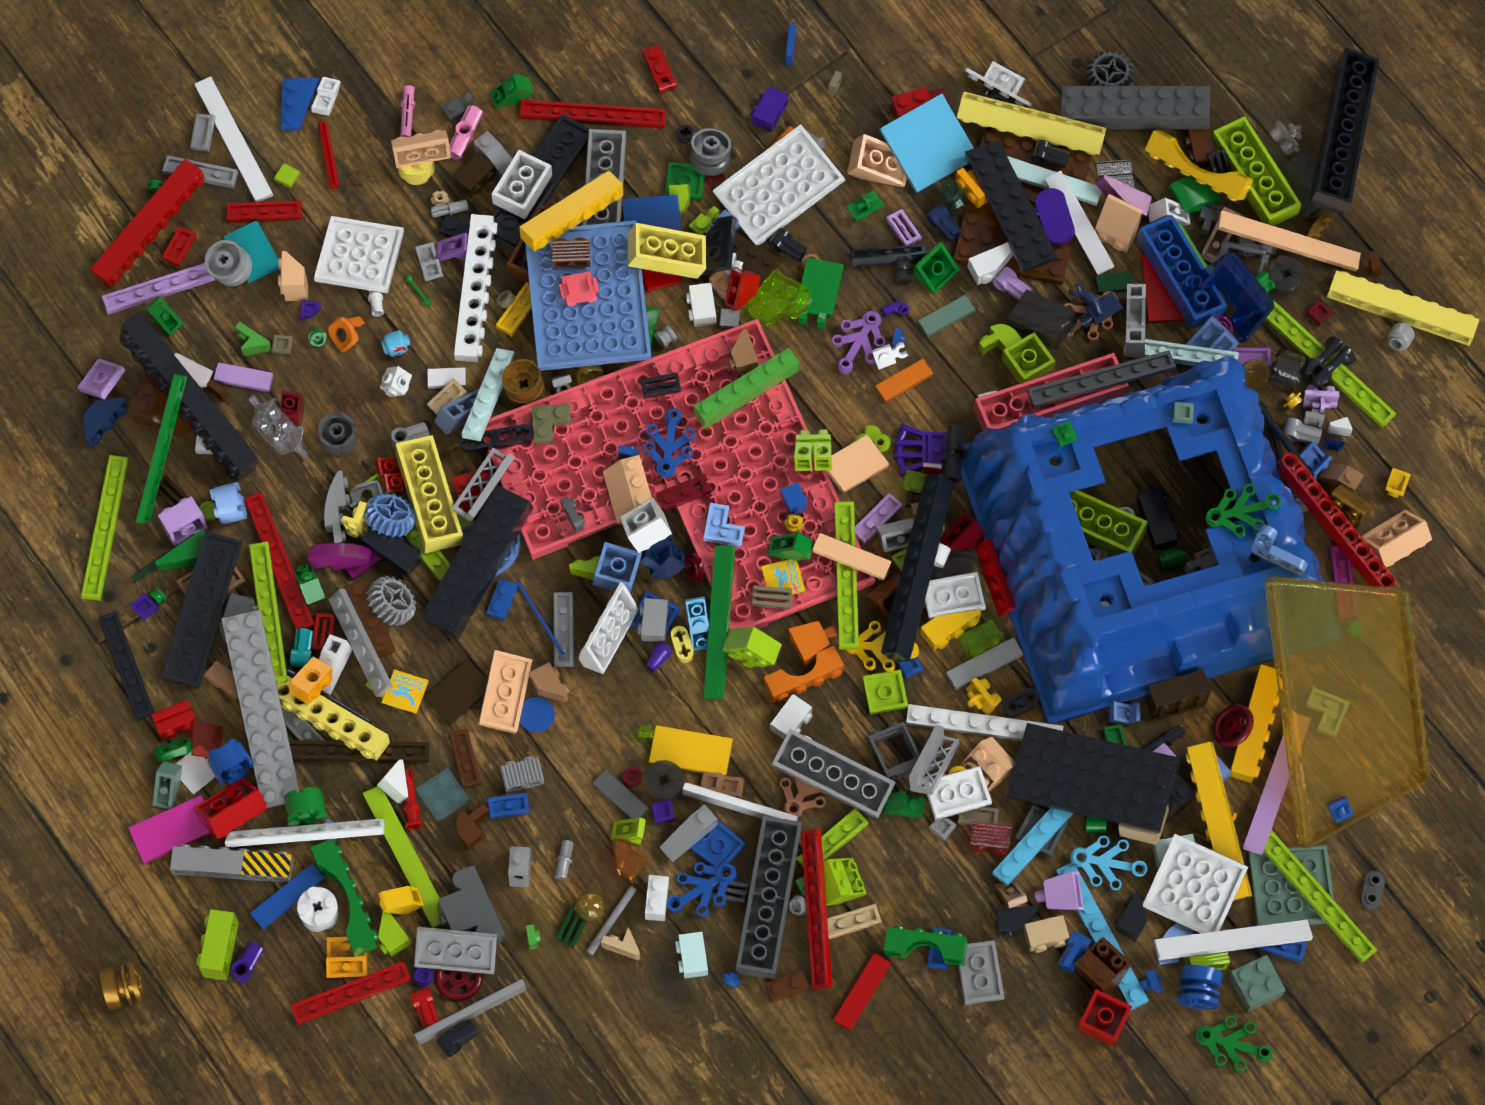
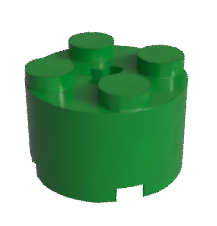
M306 787L303 788V792L297 793L296 790H293L284 795V805L289 826L297 824L314 825L316 821L327 817L324 797L320 788Z

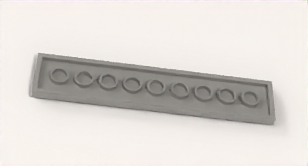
M256 610L222 618V624L251 758L254 763L253 767L258 789L267 808L284 805L285 794L293 790L299 793L300 789L261 611Z

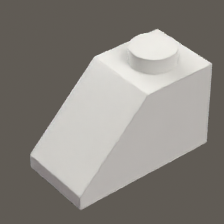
M1163 198L1149 205L1148 217L1150 223L1173 215L1177 224L1181 223L1182 226L1190 225L1189 212L1185 213L1179 203Z

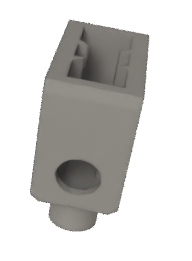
M510 847L508 870L510 887L529 888L532 859L530 847Z

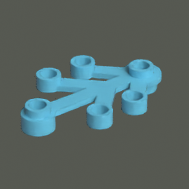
M1100 836L1097 842L1086 849L1078 847L1072 851L1070 856L1071 862L1077 867H1083L1090 878L1091 885L1095 887L1101 885L1102 878L1100 875H1096L1089 863L1099 866L1110 882V888L1115 891L1121 888L1122 882L1115 877L1109 867L1132 871V874L1137 877H1141L1147 872V865L1143 861L1128 863L1111 859L1121 851L1124 852L1129 848L1128 841L1124 839L1118 841L1116 846L1100 857L1091 854L1099 848H1105L1109 845L1110 841L1107 836ZM1101 838H1105L1107 840L1106 845L1100 844ZM1120 842L1126 843V849L1119 847ZM1077 854H1083L1084 860L1078 861ZM1137 865L1142 866V872H1136L1135 867ZM1098 877L1100 883L1094 884L1092 879ZM1113 881L1119 882L1118 888L1112 886Z

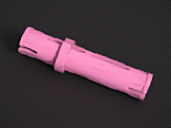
M410 85L403 87V100L400 104L402 107L400 137L405 138L411 137L413 108H415V87Z

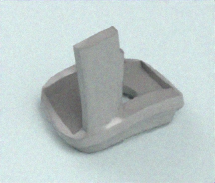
M368 481L353 487L350 491L352 500L350 507H358L361 501V494L365 490H372L374 495L382 493L380 484L377 481Z

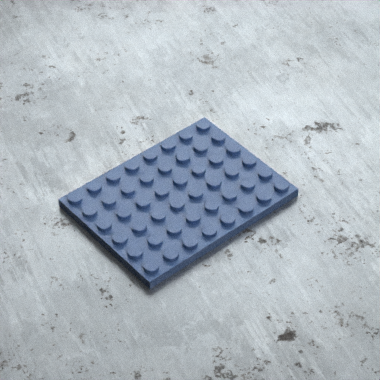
M636 220L576 226L559 237L567 240H575L579 237L590 240L591 267L554 269L552 263V241L535 252L526 244L537 363L540 371L651 360L641 268L628 266V232L634 226ZM591 271L592 278L596 277L599 293H596L597 300L590 303L589 301L576 303L575 306L568 307L566 299L562 300L559 284H562L561 277Z

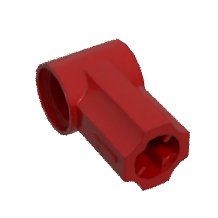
M429 987L410 993L423 1029L439 1022Z

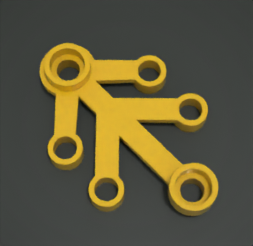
M872 621L869 624V628L858 636L859 649H846V651L850 654H857L863 661L865 668L871 671L875 669L876 662L864 652V650H871L883 664L884 670L892 672L895 669L894 662L881 653L886 631L874 641L865 642L873 634H878L881 631L880 623ZM874 625H878V629L873 630L872 627ZM915 642L910 659H914L919 655V647ZM868 662H873L872 666H867ZM891 663L892 667L886 668V664Z

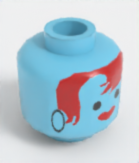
M400 330L385 334L384 340H381L385 354H389L390 357L407 353V346L411 345L408 335H404Z

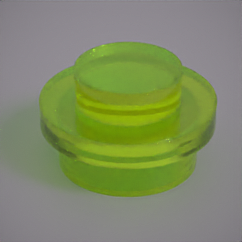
M640 726V729H636V733H638L637 738H653L655 730H651V726Z

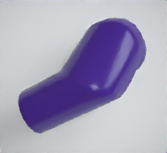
M894 301L883 307L881 312L884 317L892 313L906 315L910 309L907 304Z

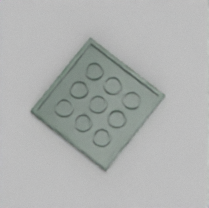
M1327 845L1288 848L1334 900ZM1251 851L1247 852L1257 926L1308 920L1309 925L1326 924L1264 852L1263 855Z

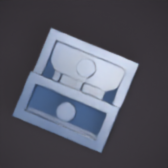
M1211 316L1186 344L1232 351L1239 342L1216 318Z

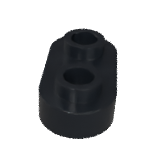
M1027 688L1007 698L1003 704L1004 714L1014 718L1035 708L1039 703V693L1033 688ZM1030 697L1033 701L1027 702L1026 698ZM1014 706L1016 710L1011 711L1009 707Z

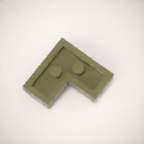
M570 404L532 407L534 445L553 443L552 426L571 424Z

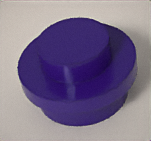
M417 968L413 974L414 982L422 987L428 986L433 980L432 970L430 968Z

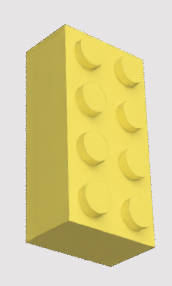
M635 223L628 232V266L698 279L706 270V236Z

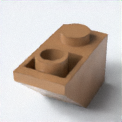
M550 662L529 672V679L538 695L561 702L568 701L567 694L569 690L565 683L561 684L558 679L560 674L556 667L552 668Z

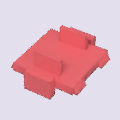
M591 271L561 277L562 284H559L562 300L566 299L568 307L575 306L576 303L586 301L590 303L597 300L596 293H599L596 277L592 278Z

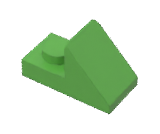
M241 322L236 325L237 337L245 342L241 347L243 356L270 352L271 345L267 339Z

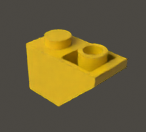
M405 886L378 893L379 903L384 912L407 915L424 906L419 888Z

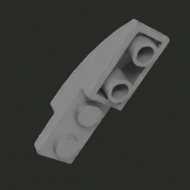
M342 470L338 471L335 475L325 503V529L327 533L333 532L334 543L346 542L345 530L342 531L341 524H343V513H348L347 506H350L349 494L345 492V488H349L348 479L343 476Z

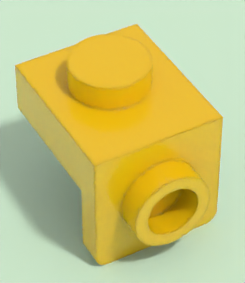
M1392 468L1385 490L1388 491L1387 494L1398 498L1399 495L1403 496L1411 474Z

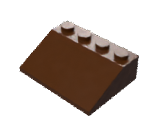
M173 352L202 390L206 392V384L212 378L214 371ZM146 375L130 414L133 422L160 430L167 396L163 391L160 392L156 388L152 377L149 378ZM178 414L173 434L186 438L190 425L187 421H183Z

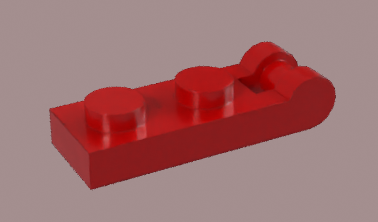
M660 44L643 49L644 58L659 93H663L669 88H677L676 80L672 75Z

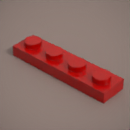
M985 539L975 547L998 616H1006L1016 607L992 539Z

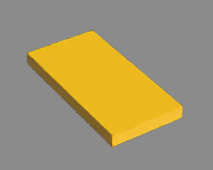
M656 725L649 764L698 773H722L726 776L733 739Z

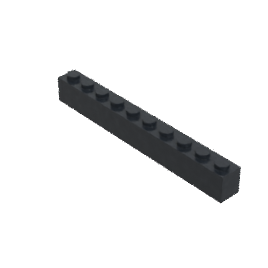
M941 474L925 476L881 650L883 655L894 662H910L954 483Z

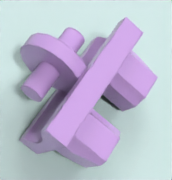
M1308 385L1304 393L1303 407L1320 409L1319 414L1324 413V408H1337L1340 396L1339 391H1335L1334 386H1326L1324 391H1318L1315 386Z

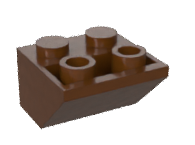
M1102 937L1075 962L1076 973L1093 989L1110 994L1120 984L1132 962Z

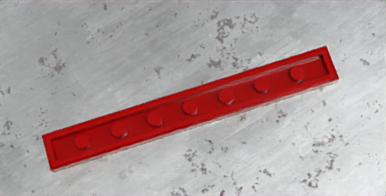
M521 100L519 119L557 121L563 114L578 123L665 129L667 111L666 109Z
M260 492L244 498L261 543L267 541L269 543L273 574L295 630L313 628L315 626L263 493Z
M821 829L801 831L811 983L812 990L831 988L832 977Z

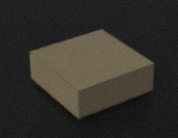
M835 71L829 83V95H836L842 82L841 72Z
M274 334L272 354L291 356L293 336Z

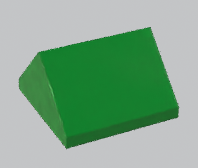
M939 242L914 266L913 278L932 294H935L959 271V268L943 243Z

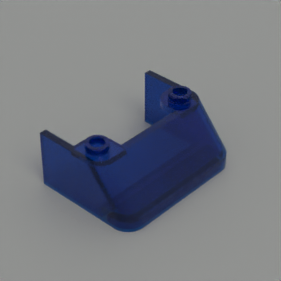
M1230 252L1201 270L1185 288L1184 292L1186 294L1202 288L1208 289L1214 284L1236 310L1231 317V323L1237 331L1234 337L1239 343H1243L1250 339L1272 312L1274 301L1235 253Z

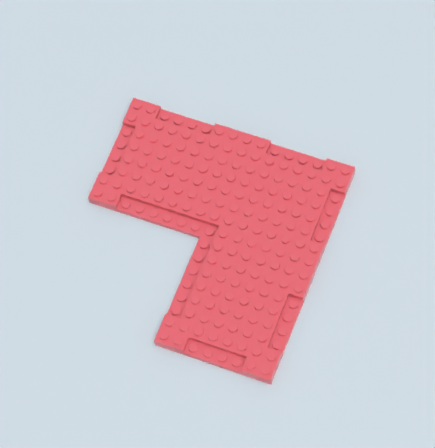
M758 319L489 419L485 431L521 424L529 425L533 431L532 407L570 404L571 424L552 426L553 443L534 445L533 432V438L529 443L496 449L505 456L510 453L515 457L500 479L502 487L529 500L534 507L520 531L532 560L568 547V543L619 525L616 521L603 471L620 460L618 458L620 445H630L639 450L651 497L654 498L660 508L661 506L656 497L657 492L691 480L700 474L706 475L708 479L706 482L711 486L712 493L676 508L695 552L702 559L704 573L711 589L715 546L732 545L704 541L710 503L729 506L726 524L745 527L742 547L735 546L729 630L744 627L761 629L768 626L769 622L837 597L836 561L812 552L810 559L798 561L806 592L799 593L795 583H789L790 585L793 584L797 594H793L791 597L790 609L752 606L753 587L766 586L761 566L789 560L767 555L771 537L793 533L784 524L789 513L780 497V489L796 482L800 485L808 502L807 509L799 514L803 519V528L798 532L813 540V547L820 533L836 539L835 502H840L828 473L825 470L815 471L814 458H812V471H795L796 435H799L801 430L808 429L786 380L706 429L703 428L694 415V405L748 373L736 375L735 369L731 370L728 361L731 358V350L743 329L748 331L758 359V366L774 357V353ZM678 372L681 392L644 399L640 379ZM673 379V380H667V381H662V382H657V383H652V384H647L646 387H647V386H652V385H657V384H659V383L673 382V381H675V379ZM670 409H677L681 413V421L676 425L674 442L684 435L686 429H693L696 437L693 441L687 442L673 452L671 460L680 455L682 448L685 446H690L693 449V456L677 465L673 476L663 478L657 473V463L650 455L644 452V444L646 442H653L655 444V451L662 458H664V451L652 437L647 435L646 428L650 424L656 425L658 433L666 441L668 430L666 413ZM672 413L670 416L674 418L677 415L675 413ZM653 428L649 429L650 433H654L656 431ZM522 431L521 435L523 437H527L526 431ZM513 432L514 439H517L516 432ZM508 433L500 436L502 441H508L511 438ZM688 433L686 436H687V437H692L693 434H692V433ZM488 436L483 437V443L490 444L492 438ZM648 446V447H646V449H647V450H652L653 447H652V446ZM686 450L684 452V454L689 455L691 453L689 450ZM494 454L490 458L494 466H499L503 461ZM664 466L663 469L668 470L669 466ZM700 485L695 486L696 491L701 489ZM566 496L569 499L573 498L577 509H575L577 515L581 514L585 521L583 530L577 533L574 531L560 503V499ZM855 536V547L861 549ZM856 570L857 591L875 585L874 576ZM756 598L758 601L787 603L785 600Z

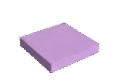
M98 358L77 389L80 392L105 400L126 369L121 365Z

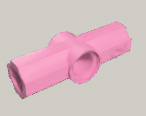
M474 105L467 107L461 121L456 125V132L449 144L451 158L453 159L462 158L468 143L473 140V133L483 115V111Z

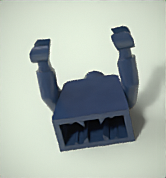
M1079 283L1074 285L1078 290L1077 293L1073 288L1072 290L1069 289L1071 296H1079L1088 306L1085 309L1087 314L1079 319L1084 328L1092 323L1095 325L1100 324L1123 308L1113 292H1109L1102 298H1099L1090 291H1085L1083 285Z

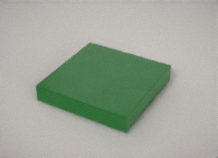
M669 162L665 195H669V185L688 184L690 186V200L702 201L704 175L695 171L690 164Z

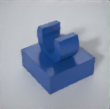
M1343 796L1327 804L1334 823H1339L1353 816L1347 797Z
M1152 969L1145 972L1148 979L1140 982L1142 990L1153 989L1156 993L1165 990L1157 971Z

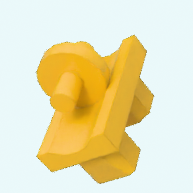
M974 678L966 688L967 695L970 698L967 703L968 706L973 707L975 705L985 715H990L1000 703L1001 698L997 693L990 695L987 692L990 684L986 678L981 680Z

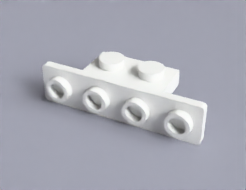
M992 61L984 77L966 68L965 71L969 73V78L975 81L981 79L984 81V86L991 90L994 87L1001 90L999 92L1000 95L1007 99L1010 96L1015 98V103L1022 107H1025V105L1031 106L1032 103L1017 96L1025 78Z

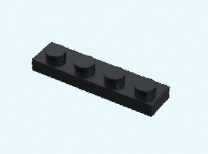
M925 244L851 250V259L853 266L882 265L891 262L902 263L903 261L918 262L927 252Z

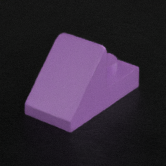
M462 233L438 241L436 259L443 261L457 257L465 261L468 234Z

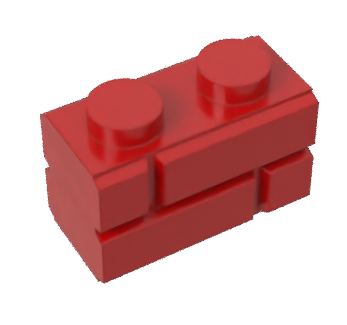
M188 699L151 714L161 739H172L176 736V733L181 731L189 732L198 725Z

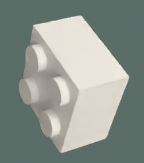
M654 498L620 517L626 535L638 553L649 549L653 544L666 539L672 534L665 514Z

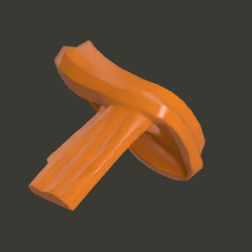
M360 316L349 319L339 317L329 325V336L340 352H346L358 342L359 337L354 327H361L365 322ZM339 328H343L346 332V340L344 342H340L336 334Z

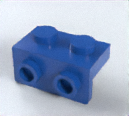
M1310 442L1299 453L1314 473L1313 477L1317 479V474L1320 471L1325 470L1330 465L1329 461L1333 458L1331 455H1325L1314 442Z

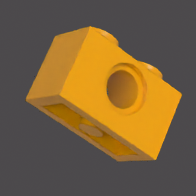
M312 657L289 682V693L309 705L313 699L316 700L325 686L328 687L333 680L332 668L317 658Z

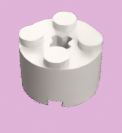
M311 887L300 896L297 911L303 925L307 929L321 932L332 928L339 918V906L332 892L322 887ZM319 907L322 908L321 911H320V910H317V911L315 912V909H316V908H319Z

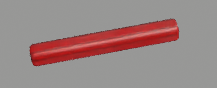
M326 121L319 122L318 130L329 188H338L339 183L328 124Z

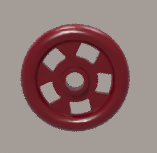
M1240 704L1231 705L1222 710L1213 724V737L1220 746L1226 748L1235 747L1243 743L1249 737L1254 725V717L1251 710ZM1238 712V716H1232L1233 713ZM1246 718V724L1243 725L1241 720ZM1227 719L1224 726H1221L1223 721ZM1224 732L1228 734L1225 739L1221 736Z
M437 969L435 973V984L438 991L445 998L452 1001L470 999L479 991L483 981V973L451 971L449 975H446L444 973L445 970ZM469 973L475 974V981H469ZM461 974L462 979L456 980L455 976ZM447 981L453 986L450 990L444 985ZM466 985L468 991L459 993L458 988Z

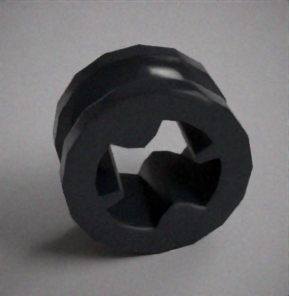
M689 125L680 126L677 130L678 140L681 143H690L694 135L693 128ZM687 131L688 134L686 137H683V134Z

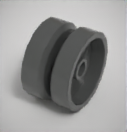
M714 128L703 129L693 135L689 158L693 169L707 176L723 173L730 163L731 140L728 135Z

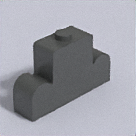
M472 865L455 872L450 885L453 893L441 897L437 904L440 914L439 921L442 927L445 926L447 930L497 934V944L503 942L505 933L475 866Z

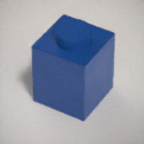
M798 482L780 489V497L789 515H799L807 509L808 501Z

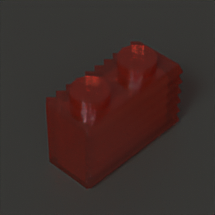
M972 821L969 849H973V852L976 853L993 851L992 853L995 855L1008 853L1011 826Z

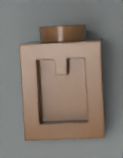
M725 271L713 272L709 277V283H711L712 289L725 301L730 278L725 274Z

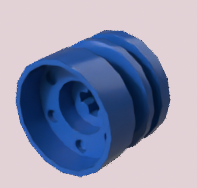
M1182 966L1179 981L1184 985L1178 988L1180 994L1177 996V1002L1180 1005L1193 1009H1217L1219 1007L1217 999H1219L1220 993L1214 989L1221 988L1223 973L1209 966Z

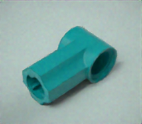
M306 628L296 629L294 649H292L290 657L291 667H304L312 658V630Z

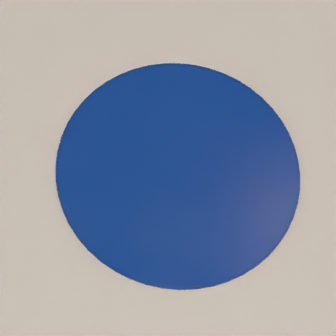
M529 698L523 702L519 722L528 731H544L554 721V708L544 698Z

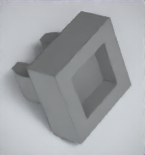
M568 373L550 378L551 385L556 387L557 393L561 392L560 388L562 386H566L567 389L571 388L568 383L572 382Z
M1312 408L1311 412L1306 411L1303 424L1322 429L1325 415L1319 414L1320 409Z

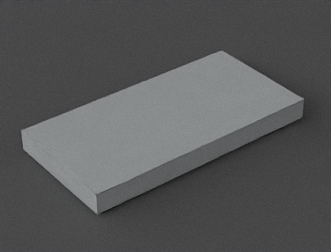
M417 927L414 967L494 974L497 934Z

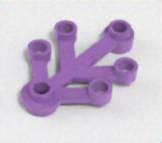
M869 311L864 314L863 319L842 321L841 330L848 333L854 328L863 327L861 332L846 336H833L832 345L837 348L843 344L854 342L846 357L838 362V371L841 374L851 373L853 369L852 361L861 345L865 352V361L868 364L876 362L875 358L872 360L867 358L868 356L874 357L867 335L871 330L874 336L875 348L885 346V339L881 336L878 328L881 324V317L877 312ZM869 318H874L875 321H869ZM848 324L850 327L844 328L843 325ZM839 339L841 340V342L836 343L835 340ZM882 341L883 344L879 345L876 342ZM842 363H848L849 365L845 367Z

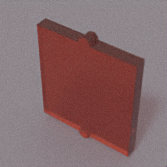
M192 722L191 756L204 757L207 760L209 758L208 753L211 750L222 747V726L212 725L209 722L205 724Z

